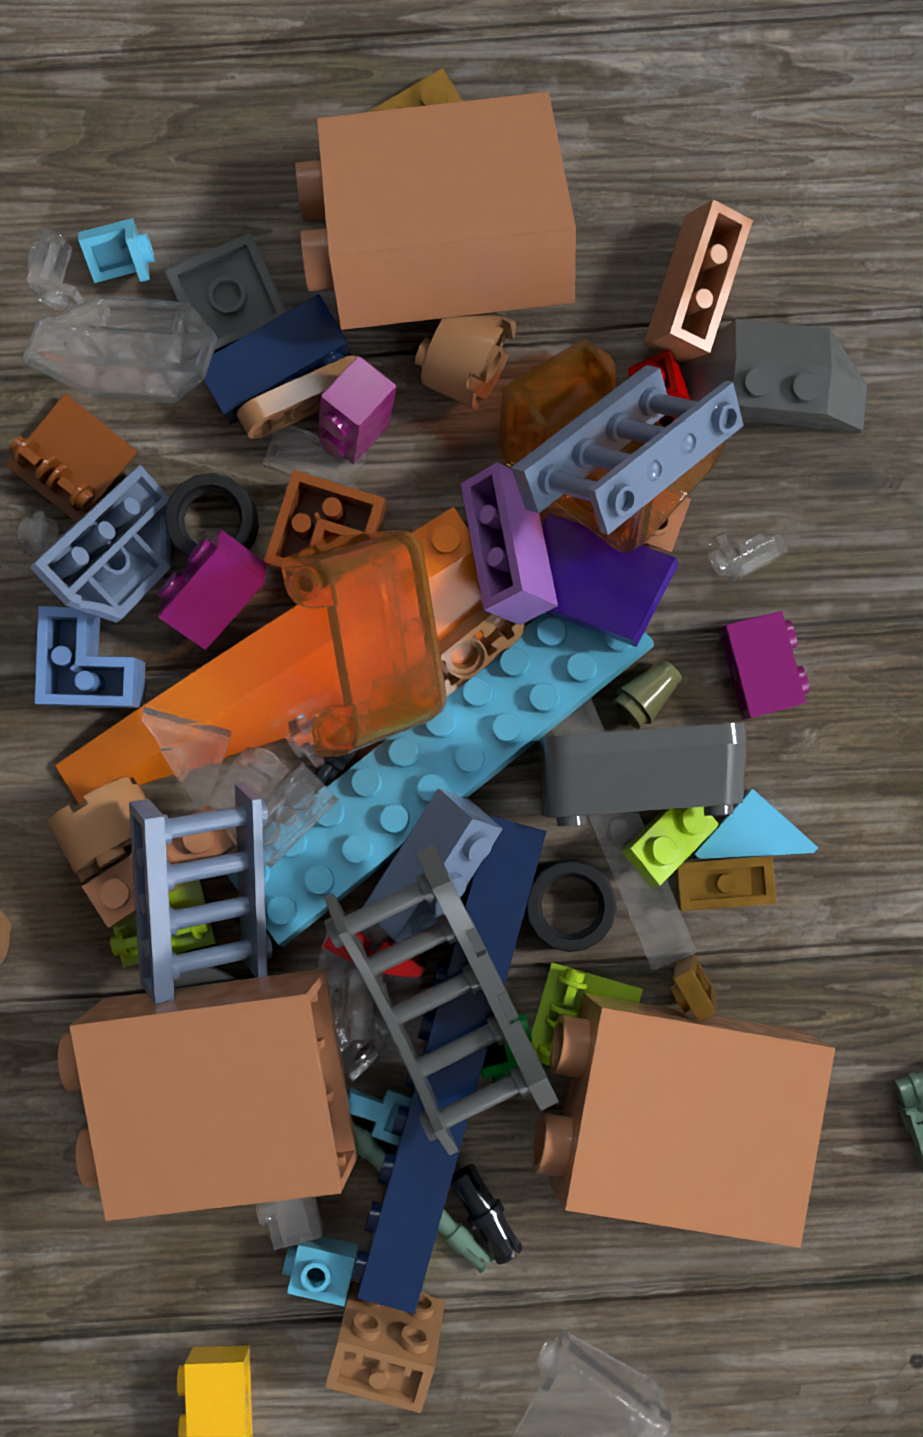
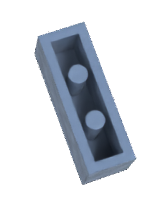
M438 788L363 907L417 882L416 876L424 871L416 853L432 845H435L458 891V895L461 897L466 890L468 882L483 859L490 853L495 840L503 829L469 798L460 797L455 793ZM424 900L378 924L394 941L400 942L439 923L437 917L444 915V912L438 900L430 904L427 900Z

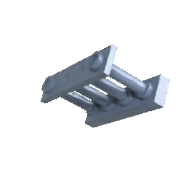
M646 365L511 467L525 509L540 513L563 494L590 501L601 533L609 535L744 426L734 384L730 381H724L699 402L669 396L666 392L660 368ZM664 415L677 418L666 428L653 425ZM631 441L644 444L633 454L619 451ZM598 467L611 470L597 482L585 479L587 475Z
M243 782L235 784V807L168 818L149 799L129 802L140 983L154 1004L174 1000L173 981L178 980L180 974L242 960L256 978L268 976L267 959L272 957V944L266 932L263 827L267 826L268 811L264 799L259 797ZM236 827V853L173 865L167 860L166 845L172 843V838ZM238 872L239 897L173 910L169 906L168 891L174 890L175 884ZM240 917L241 941L177 955L172 951L171 936H175L177 930Z

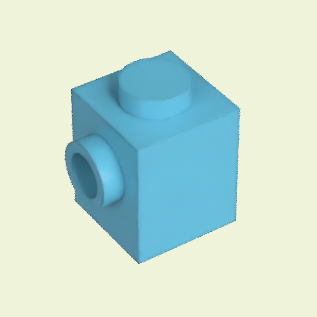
M302 1232L298 1247L289 1245L283 1266L282 1275L291 1277L287 1294L344 1307L358 1244Z

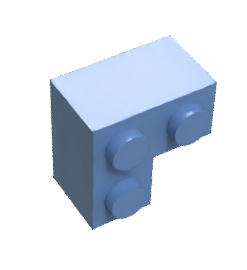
M38 606L35 704L49 707L139 709L144 705L146 662L133 657H99L100 617L72 607Z

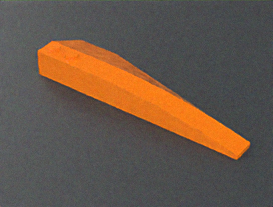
M453 506L243 639L56 764L55 767L78 804L84 801V795L123 777H129L130 779L134 777L140 786L366 712L391 702L409 698L402 683L405 670L483 606L470 531ZM498 617L493 622L500 632H503L508 627L505 620L501 617ZM480 631L475 634L485 648L490 644ZM468 643L459 645L452 653V662L462 664L469 661L474 654V645ZM443 661L438 664L447 678L453 675L449 672ZM426 677L418 682L421 688L423 687L427 691L435 687L432 680L430 681Z

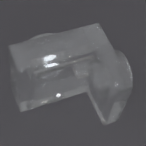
M43 228L39 242L32 244L28 254V268L30 271L26 283L39 297L38 301L50 308L65 311L68 305L82 309L84 299L77 289L62 283L73 249L61 233Z

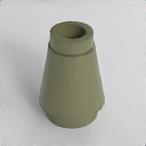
M662 660L617 690L618 696L612 701V705L629 725L639 729L644 723H652L677 685L682 681V676L671 663Z

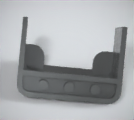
M746 723L543 737L537 741L542 812L544 817H557V826L586 825V815L703 807L704 816L734 814L733 804L743 803L747 751Z

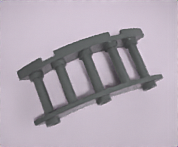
M432 845L416 853L424 871L416 876L417 882L346 916L334 894L325 897L324 899L331 918L325 920L324 924L336 948L346 947L378 1006L377 1009L372 1011V1014L382 1036L386 1038L392 1035L425 1108V1111L419 1113L418 1116L430 1142L439 1139L450 1156L458 1152L449 1129L450 1127L519 1093L522 1097L532 1094L541 1111L559 1101L520 1020L511 1024L519 1016L435 845ZM424 900H427L429 904L438 900L444 912V915L437 917L439 923L368 956L357 933ZM448 941L451 945L459 941L469 961V964L461 967L462 973L399 1004L393 1005L378 974L443 942ZM471 990L474 994L483 990L494 1013L493 1016L486 1019L488 1024L418 1058L403 1023ZM495 1042L499 1046L508 1043L518 1064L509 1069L510 1075L443 1108L440 1107L427 1078L428 1075Z

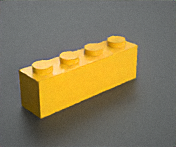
M250 1345L192 1347L185 1364L179 1365L177 1373L178 1396H185L186 1414L180 1415L178 1437H253Z

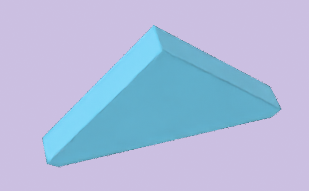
M749 789L743 796V803L736 804L733 807L734 814H727L721 820L719 826L692 854L698 859L814 853L818 847L754 789Z

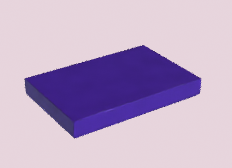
M548 513L542 529L558 606L545 613L637 647L678 567L676 557L611 534L601 533V531Z

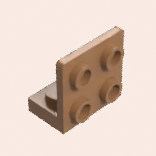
M352 1280L325 1388L421 1413L436 1365L445 1301L421 1292L416 1312L412 1314L358 1299L359 1282Z

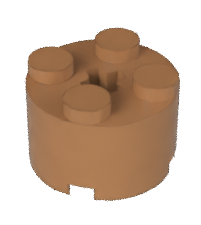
M497 312L437 319L439 325L433 338L426 337L422 341L415 357V364L422 367V384L474 410L479 408L476 397L483 400L487 399L507 362L509 354L504 352L502 348L505 337L514 341L516 334V322Z
M123 777L84 795V801L73 808L74 813L70 806L67 805L47 821L57 843L81 883L106 871L107 865L116 860L120 862L132 854L129 802L147 799L134 777L131 779Z

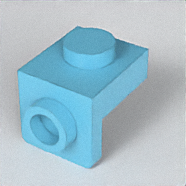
M133 218L78 232V241L94 283L137 272L140 282L150 280L148 263L155 262L154 252L148 234L139 235Z

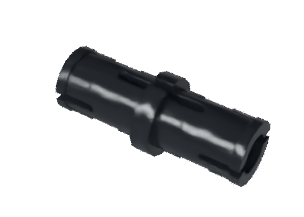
M469 1164L457 1170L456 1174L459 1177L457 1178L456 1175H453L450 1185L454 1188L469 1214L467 1217L469 1225L472 1229H478L497 1264H504L514 1259L516 1255L512 1250L520 1253L523 1250V1245L519 1242L504 1217L503 1211L505 1209L500 1199L497 1198L495 1200L478 1173L475 1164Z

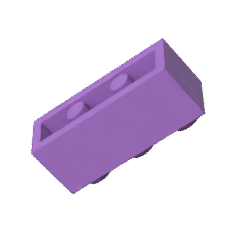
M497 462L462 482L461 488L484 610L521 625L557 607L558 603L540 515L525 509L512 469Z

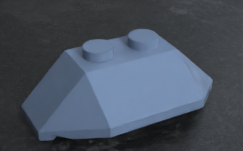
M139 465L36 558L30 565L31 570L66 606L115 623L119 622L171 568L172 541L166 532L165 511L169 496L147 471Z

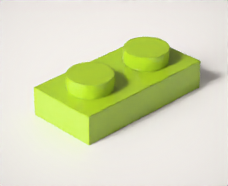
M703 807L662 809L621 852L650 888L661 886L719 824L713 816H704Z

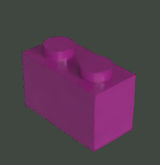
M360 356L321 395L317 434L321 445L329 454L338 459L343 457L352 465L364 455L389 427L397 385Z
M221 529L210 542L204 538L196 545L188 558L189 567L181 576L173 573L162 586L158 595L162 598L159 618L204 650L211 645L262 587L266 576V564L263 560Z
M782 611L727 624L718 629L742 720L807 704L804 694L810 691L808 677L803 666L797 667L792 648L797 647L796 632L792 622L784 620Z

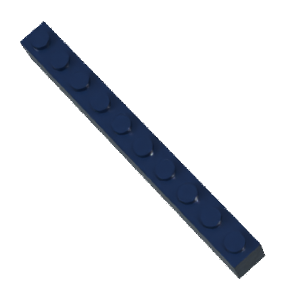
M489 816L503 830L495 840L490 853L483 859L468 882L466 890L460 898L465 899L463 905L467 913H469L505 986L547 831ZM459 941L450 945L452 948L447 965L438 963L432 987L462 973L461 967L469 964ZM471 990L436 1007L434 1012L428 1011L424 1013L418 1034L419 1039L426 1040L422 1056L488 1024L486 1019L493 1016L494 1013L483 990L476 994ZM488 1046L427 1076L441 1108L476 1092ZM408 1071L404 1086L412 1088L408 1107L399 1105L391 1134L399 1136L398 1144L394 1155L385 1153L378 1178L379 1183L386 1184L381 1203L374 1201L371 1203L364 1231L372 1233L367 1252L358 1250L351 1280L359 1282L358 1299L415 1314L468 1119L449 1128L458 1152L449 1156L439 1139L430 1142L418 1116L419 1113L425 1111V1108Z

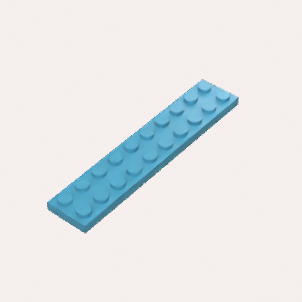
M547 613L539 615L526 625L516 643L455 692L434 706L421 710L263 838L266 929L277 944L284 947L329 911L324 899L325 897L334 894L337 901L340 902L393 859L438 788L455 793L460 797L468 798L653 648V640L644 632L637 647ZM238 872L226 874L239 891Z

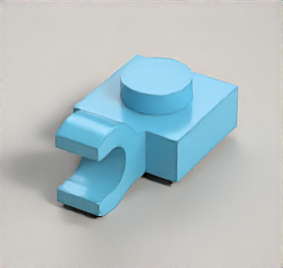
M387 1087L382 1101L368 1093L351 1088L348 1094L351 1114L374 1121L371 1130L372 1137L394 1145L398 1144L399 1136L391 1134L394 1119L399 1105L408 1107L411 1095Z

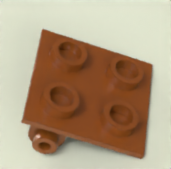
M65 393L28 439L25 440L22 436H18L12 441L9 451L13 454V457L5 466L76 522L102 498L138 454V451Z

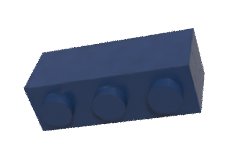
M317 294L202 360L195 366L231 425L239 420L237 412L249 400L341 358L350 356L351 353L345 336L320 294Z

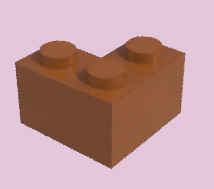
M293 470L263 562L270 570L315 583L329 539L374 553L388 510L386 498Z

